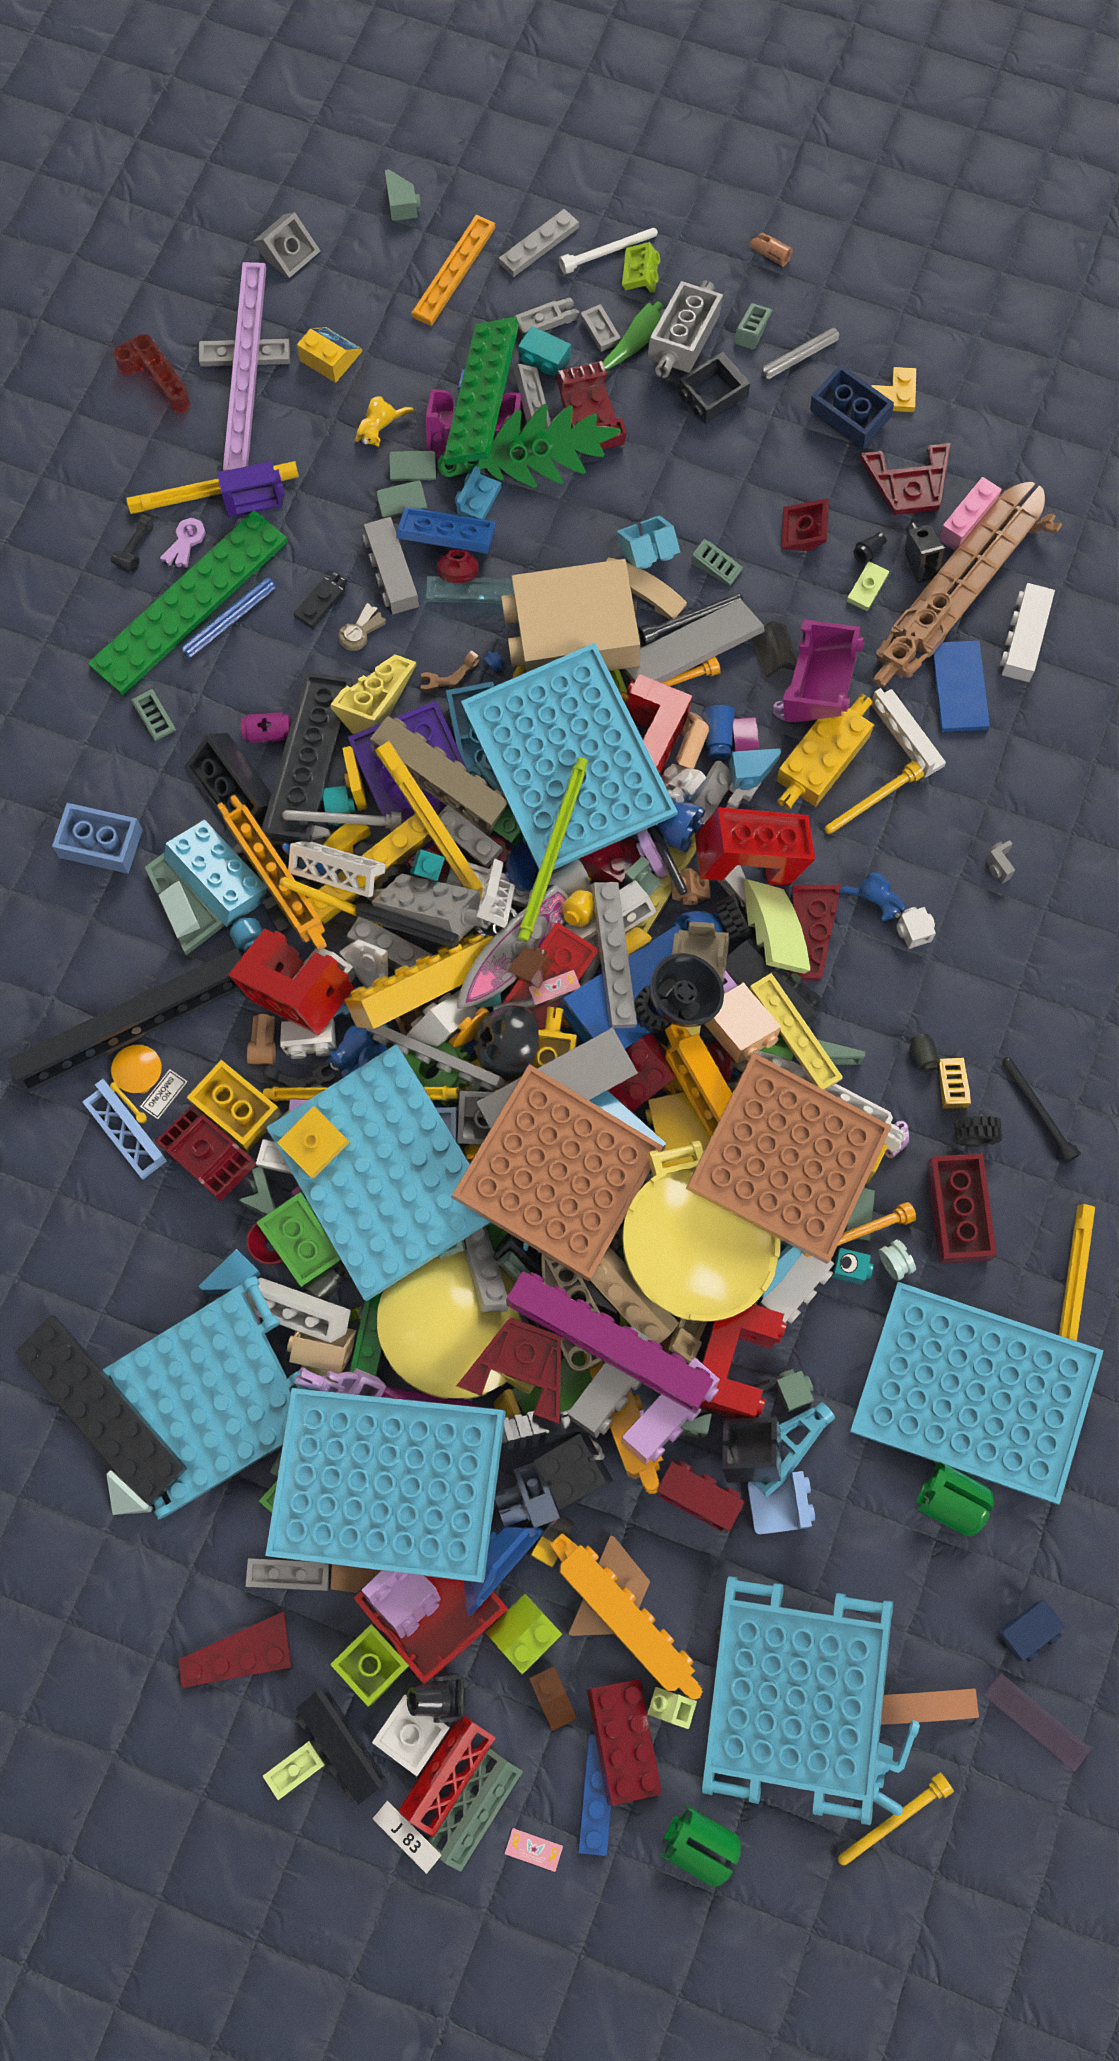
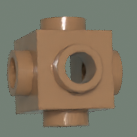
M685 868L680 872L688 889L685 895L678 893L671 879L672 899L683 902L684 905L688 906L710 899L709 880L700 879V873L695 871V869Z

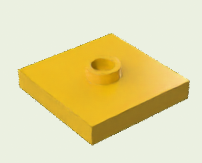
M351 746L344 747L342 749L348 772L344 774L347 788L351 787L358 811L367 809V803L359 766L353 748Z
M313 1106L277 1143L314 1179L350 1141Z

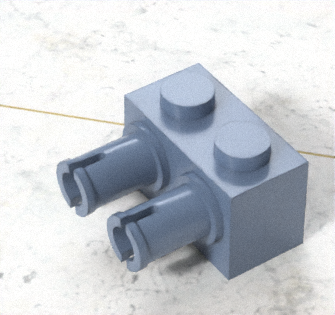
M535 1462L514 1469L517 1479L515 1486L497 1493L495 1492V1500L499 1510L522 1501L518 1505L499 1511L504 1527L528 1519L532 1521L534 1528L560 1518L548 1484L545 1483Z

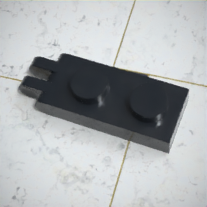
M334 572L330 578L325 576L294 612V617L313 630L344 594V586L347 583V579L344 577L340 578V574Z

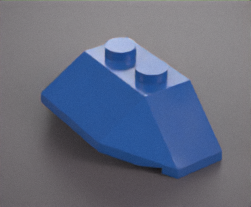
M504 1527L498 1535L494 1531L492 1532L489 1539L484 1583L464 1580L467 1614L471 1616L544 1533V1530L541 1528Z

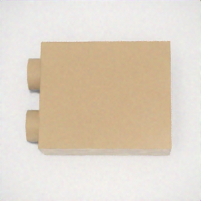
M625 559L512 575L514 594L501 596L505 624L518 623L520 632L519 637L508 638L512 667L525 665L527 673L593 643L596 644L609 671L640 666V641Z

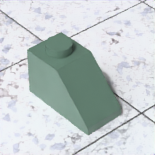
M385 170L392 221L418 218L417 208H421L419 194H415L414 185L391 170Z

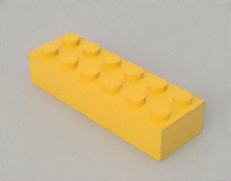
M472 933L465 935L459 941L458 946L454 948L443 946L438 949V954L432 957L430 954L422 956L416 960V965L411 967L408 965L402 966L394 971L395 975L389 978L387 976L380 977L374 980V985L367 989L360 987L351 992L352 996L345 999V1002L356 1027L375 1029L462 985L472 964L484 947L493 939V936H483L482 933L474 936Z

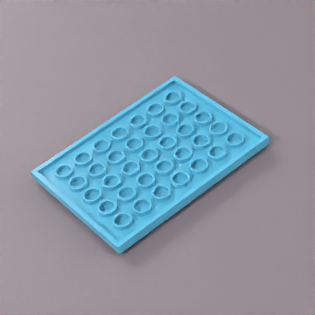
M595 643L461 701L462 707L508 801V805L538 869H540L564 794L566 793L572 767L576 764L579 757L588 760L587 772L584 775L554 869L678 814Z
M397 1044L266 1127L363 1299L366 1301L490 1223L487 1219L450 1198L470 1163ZM313 1106L350 1141L314 1179L277 1143Z
M898 1282L850 1433L936 1463L942 1462L958 1471L1059 1505L1104 1350Z
M292 1388L265 1556L484 1583L506 1411Z

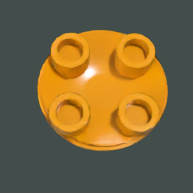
M482 1006L474 1014L473 1019L467 1017L458 1026L461 1032L453 1035L448 1043L453 1048H457L472 1041L476 1036L480 1023L490 1011Z
M131 1045L122 1049L115 1056L111 1066V1075L120 1089L129 1093L144 1094L158 1081L161 1075L162 1062L153 1049L144 1045Z

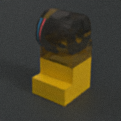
M559 1512L560 1518L549 1522L530 1554L550 1567H553L558 1558L550 1545L562 1533L568 1537L575 1524L574 1521Z

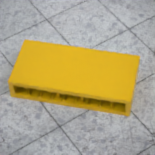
M685 1092L648 1100L650 1109L645 1110L648 1124L654 1125V1133L666 1143L664 1151L688 1146L690 1142L700 1141L704 1152L710 1136ZM687 1156L661 1163L663 1168L693 1162L692 1156Z

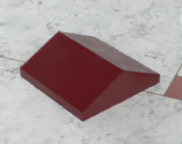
M828 499L784 507L783 550L811 551L827 542Z

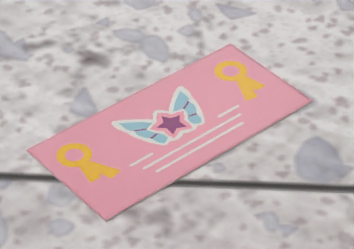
M574 970L543 981L540 988L530 986L529 990L535 1005L576 990L580 988Z
M513 1828L505 1854L555 1872L563 1846Z

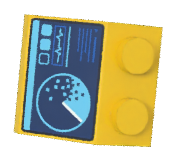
M327 327L310 329L297 344L300 361L335 383L362 353L360 347Z

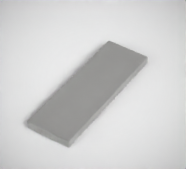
M739 599L640 648V666L625 668L623 671L632 682H635L640 674L663 683L764 632V625L744 602Z
M613 1028L538 1068L541 1072L587 1100L637 1074L633 1063ZM520 1078L476 1102L490 1129Z

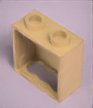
M347 1328L346 1335L331 1343L295 1331L294 1336L290 1337L287 1346V1352H291L289 1362L342 1373L352 1356L357 1330Z

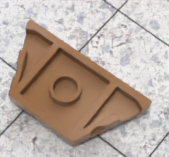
M610 1535L599 1565L602 1569L607 1566L617 1576L618 1579L615 1583L621 1590L626 1587L635 1596L636 1600L633 1603L639 1608L650 1581L616 1538ZM583 1599L569 1635L614 1634Z

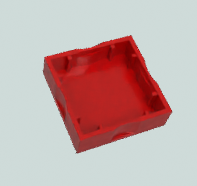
M425 1576L437 1589L441 1598L438 1602L439 1607L432 1615H425L418 1622L420 1625L412 1635H405L402 1639L367 1601L362 1591L354 1599L377 1628L388 1637L396 1647L399 1655L406 1661L423 1684H427L509 1610L494 1591L470 1616L466 1613L464 1580Z

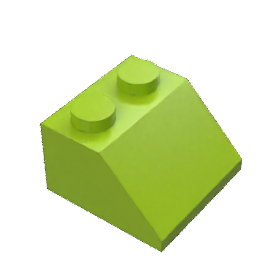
M526 1594L485 1632L521 1674L562 1636V1633Z
M372 1624L330 1664L367 1706H371L409 1666Z

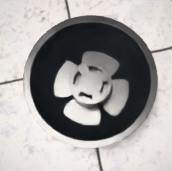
M679 953L666 957L655 968L650 980V997L658 1014L667 1022L680 1027H697L711 1021L720 1012L724 1002V987L719 974L707 961L692 954Z
M510 1005L492 1011L482 1020L475 1036V1052L480 1064L486 1071L500 1076L505 1081H514L523 1075L527 1066L532 1064L538 1048L539 1030L534 1015L525 1007Z

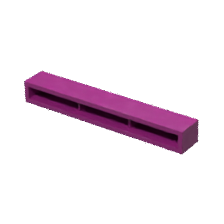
M532 1272L530 1274L521 1273L506 1298L508 1307L691 1412L697 1413L714 1379L710 1378L709 1372L700 1367L694 1369L687 1365V1361L678 1354L672 1353L670 1355L664 1352L662 1346L653 1340H643L638 1337L639 1334L634 1329L628 1326L620 1327L614 1323L615 1320L611 1316L602 1312L600 1315L590 1310L591 1306L580 1299L575 1301L567 1296L568 1293L558 1286H553L552 1288L543 1283L544 1279Z

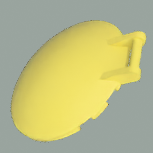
M694 1141L684 1147L662 1152L657 1150L648 1152V1160L653 1178L638 1191L628 1208L623 1226V1251L628 1269L634 1281L654 1304L668 1313L683 1319L702 1322L717 1321L743 1312L752 1306L767 1290L774 1278L778 1258L780 1257V1239L686 1189L703 1154L700 1141ZM687 1156H692L693 1162L663 1168L661 1163Z
M464 1251L441 1259L437 1256L385 1289L378 1306L377 1332L381 1349L388 1359L390 1366L406 1383L433 1397L442 1399H470L480 1395L458 1388L456 1385L510 1317L521 1320L518 1312L510 1307L506 1312L481 1311ZM499 1267L508 1296L515 1282ZM491 1370L482 1396L499 1386H503L505 1383L511 1384L526 1394H530L534 1386Z

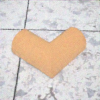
M692 712L688 714L681 732L684 738L676 756V761L679 765L694 769L708 735L709 727L699 715Z

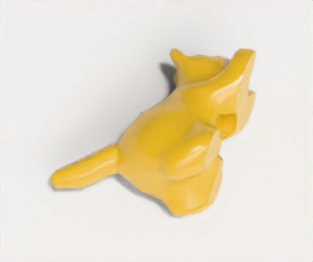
M381 396L372 398L367 409L366 419L362 420L354 441L359 442L362 439L364 444L379 447L381 441L378 437L379 432L394 419L412 413L414 409L412 407H404L395 410Z

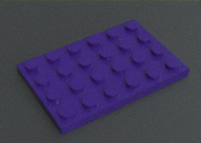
M437 701L395 717L404 722L407 726L406 729L413 734L414 732L421 734L427 740L426 743L431 747L437 746L447 754L446 757L452 762L455 760L459 761L466 767ZM380 723L351 735L347 739L351 748H353L356 760L381 816H386V814H391V812H401V824H403L415 812L381 759L371 753L370 738L382 724ZM419 787L436 814L439 815L446 805ZM432 839L419 850H426L436 844Z

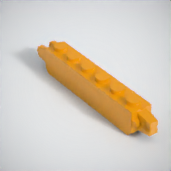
M235 795L230 797L232 805L236 808L231 813H228L226 806L222 802L218 804L217 807L228 829L302 942L305 941L307 943L311 940L318 951L325 948L327 945L321 935L325 930L321 919L305 895L280 885L279 881L282 877H287L294 881L295 879L248 808L242 805Z
M672 1024L665 1029L672 1046L666 1051L665 1058L711 1138L732 1092L699 1034L691 1036L685 1027Z
M605 1362L589 1370L592 1380ZM630 1391L627 1396L629 1400L621 1412L616 1411L611 1417L613 1422L610 1429L627 1475L633 1479L640 1478L646 1493L655 1494L660 1485L656 1471L660 1470L658 1462L663 1460L662 1456L656 1462L650 1460L645 1465L621 1443L625 1433L641 1417L639 1411L644 1410L639 1395L633 1396L632 1391Z
M563 1533L558 1536L550 1546L562 1562L559 1573L665 1690L675 1691L679 1688L691 1700L700 1698L703 1692L702 1688L691 1676L695 1671L691 1667L694 1663L683 1650L679 1653L671 1645L674 1642L673 1638L664 1629L660 1632L652 1624L655 1621L654 1617L645 1608L641 1611L633 1603L636 1600L635 1596L626 1587L623 1590L620 1589L615 1583L618 1579L617 1576L607 1566L602 1569L596 1562L599 1558L598 1555L589 1546L584 1549L582 1545L577 1546Z

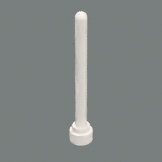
M651 228L577 256L569 254L560 256L559 265L564 275L571 273L579 264L656 237L658 231L656 228Z

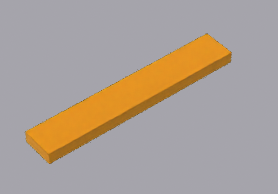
M475 215L412 311V318L429 326L433 325L495 230L494 222Z

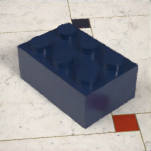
M840 364L811 396L810 411L863 449L892 417L894 402Z

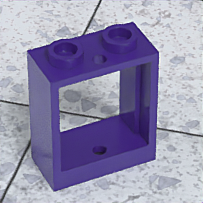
M272 461L217 473L229 518L249 514L254 510L258 512L283 506L281 497L285 496L279 469L274 470Z

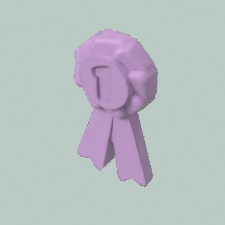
M188 518L179 523L176 529L178 540L160 557L161 561L167 562L168 566L176 559L175 564L177 567L184 566L187 568L191 547L202 542L205 529L201 521L194 518Z

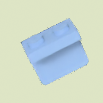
M803 1471L792 1472L789 1478L767 1498L752 1482H748L755 1533L760 1535L806 1529L812 1526L811 1521H815L813 1505H808L807 1494L811 1493L808 1477H804Z

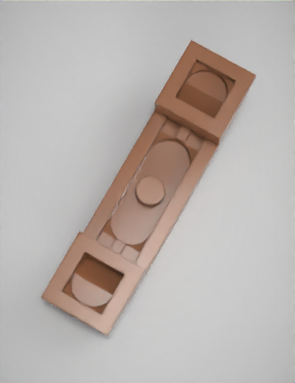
M976 1688L888 1694L883 1696L881 1725L911 1723L912 1720L931 1722L979 1718Z

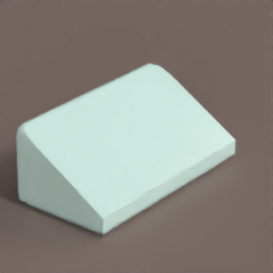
M180 881L159 894L177 938L200 929Z

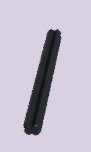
M363 902L355 908L358 917L450 948H454L459 944V935Z

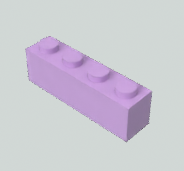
M694 1358L689 1366L694 1369L696 1367L703 1368L710 1373V1378L714 1379L704 1399L710 1402L719 1391L716 1387L720 1379L699 1360ZM661 1394L625 1433L621 1443L645 1465L650 1460L656 1462L665 1451L663 1448L664 1444L668 1440L674 1442L682 1433L683 1429L681 1426L686 1420L692 1422L701 1409L699 1408L695 1414Z

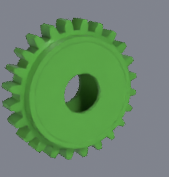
M452 1037L439 1046L426 1044L472 1064L470 1061H467L471 1056L465 1052L467 1048L464 1045L453 1048L448 1043ZM408 1052L407 1055L404 1054L423 1087L449 1086L458 1087L459 1090H462L463 1086H470L467 1081L458 1077V1072L453 1070L449 1074L439 1069L435 1077L427 1079L429 1068L437 1063L432 1061L429 1064L417 1060L415 1058L416 1054ZM449 1099V1101L452 1100V1101H454L455 1103L458 1102L457 1099ZM433 1100L434 1104H443L446 1108H449V1101Z

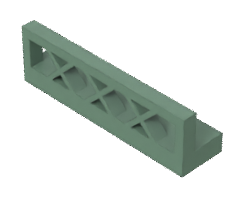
M491 1748L488 1749L434 1837L430 1836L428 1840L441 1854L439 1859L460 1872L523 1772ZM492 1757L497 1763L492 1771L486 1774V1765ZM479 1784V1792L476 1797L470 1799L471 1789L474 1785ZM463 1809L461 1821L455 1824V1815L459 1810ZM447 1834L448 1842L441 1851L436 1846L442 1836Z

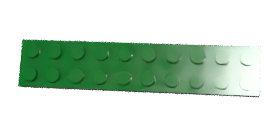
M255 510L252 511L88 663L89 667L123 696L287 544V537Z

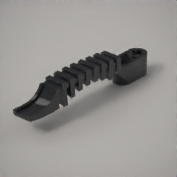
M570 1410L560 1412L559 1424L533 1415L534 1411L528 1412L526 1416L520 1414L515 1415L514 1419L509 1420V1418H505L501 1446L506 1445L507 1450L514 1449V1442H518L520 1449L526 1447L527 1439H529L531 1448L538 1447L539 1438L544 1435V1444L587 1431L570 1420L568 1415Z

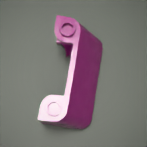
M431 389L426 413L427 451H435L436 459H439L445 454L456 407H454L453 397L449 392ZM521 393L503 394L493 440L508 418L516 410H521Z
M803 619L801 627L803 638L799 643V656L791 686L788 687V690H785L783 698L784 719L787 722L795 723L842 716L843 712H848L850 698L847 695L858 651L862 652L864 646V637H860V627Z

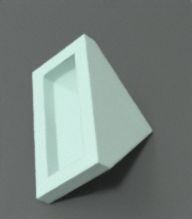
M110 1470L107 1473L113 1515L151 1512L154 1509L153 1506H148L116 1472Z

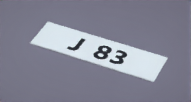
M388 1801L373 1817V1820L426 1874L441 1857V1854Z

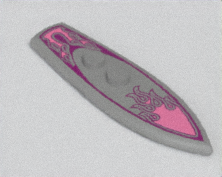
M553 885L546 891L534 926V932L530 935L528 942H522L517 939L520 932L519 926L526 911L525 908L484 947L466 975L457 1002L458 1009L471 1007L487 1001L506 989L517 979L508 972V969L525 947L531 950L534 946L540 948L556 922L561 925L564 923L562 905L568 896L560 887Z

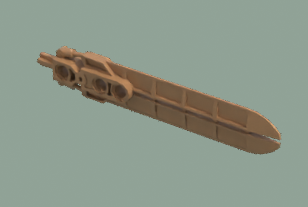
M1025 482L1015 485L1002 493L911 607L906 609L893 625L887 640L882 642L876 652V659L882 663V668L873 678L876 686L885 687L894 674L900 678L902 676L911 677L922 665L921 662L936 651L955 623L1040 518L1045 504V494L1041 486H1038L1021 507L1019 505L1035 486V483ZM1016 512V514L1012 517V519L1008 522L1004 529L1000 531V529L1004 526V524L1008 521L1012 514ZM995 536H997L996 539L992 542V544L987 548V550H986V551L983 553V555L981 556L980 554L984 551V549L988 546V544L992 541V539H993ZM977 560V562L975 563V565L971 568V570L967 573V575L963 578V580H961V578L964 576V574L968 571V569L972 566V564ZM956 585H958V586L955 588V590L951 593V595H949V593L951 592V590H952ZM916 651L924 652L919 659L915 658Z

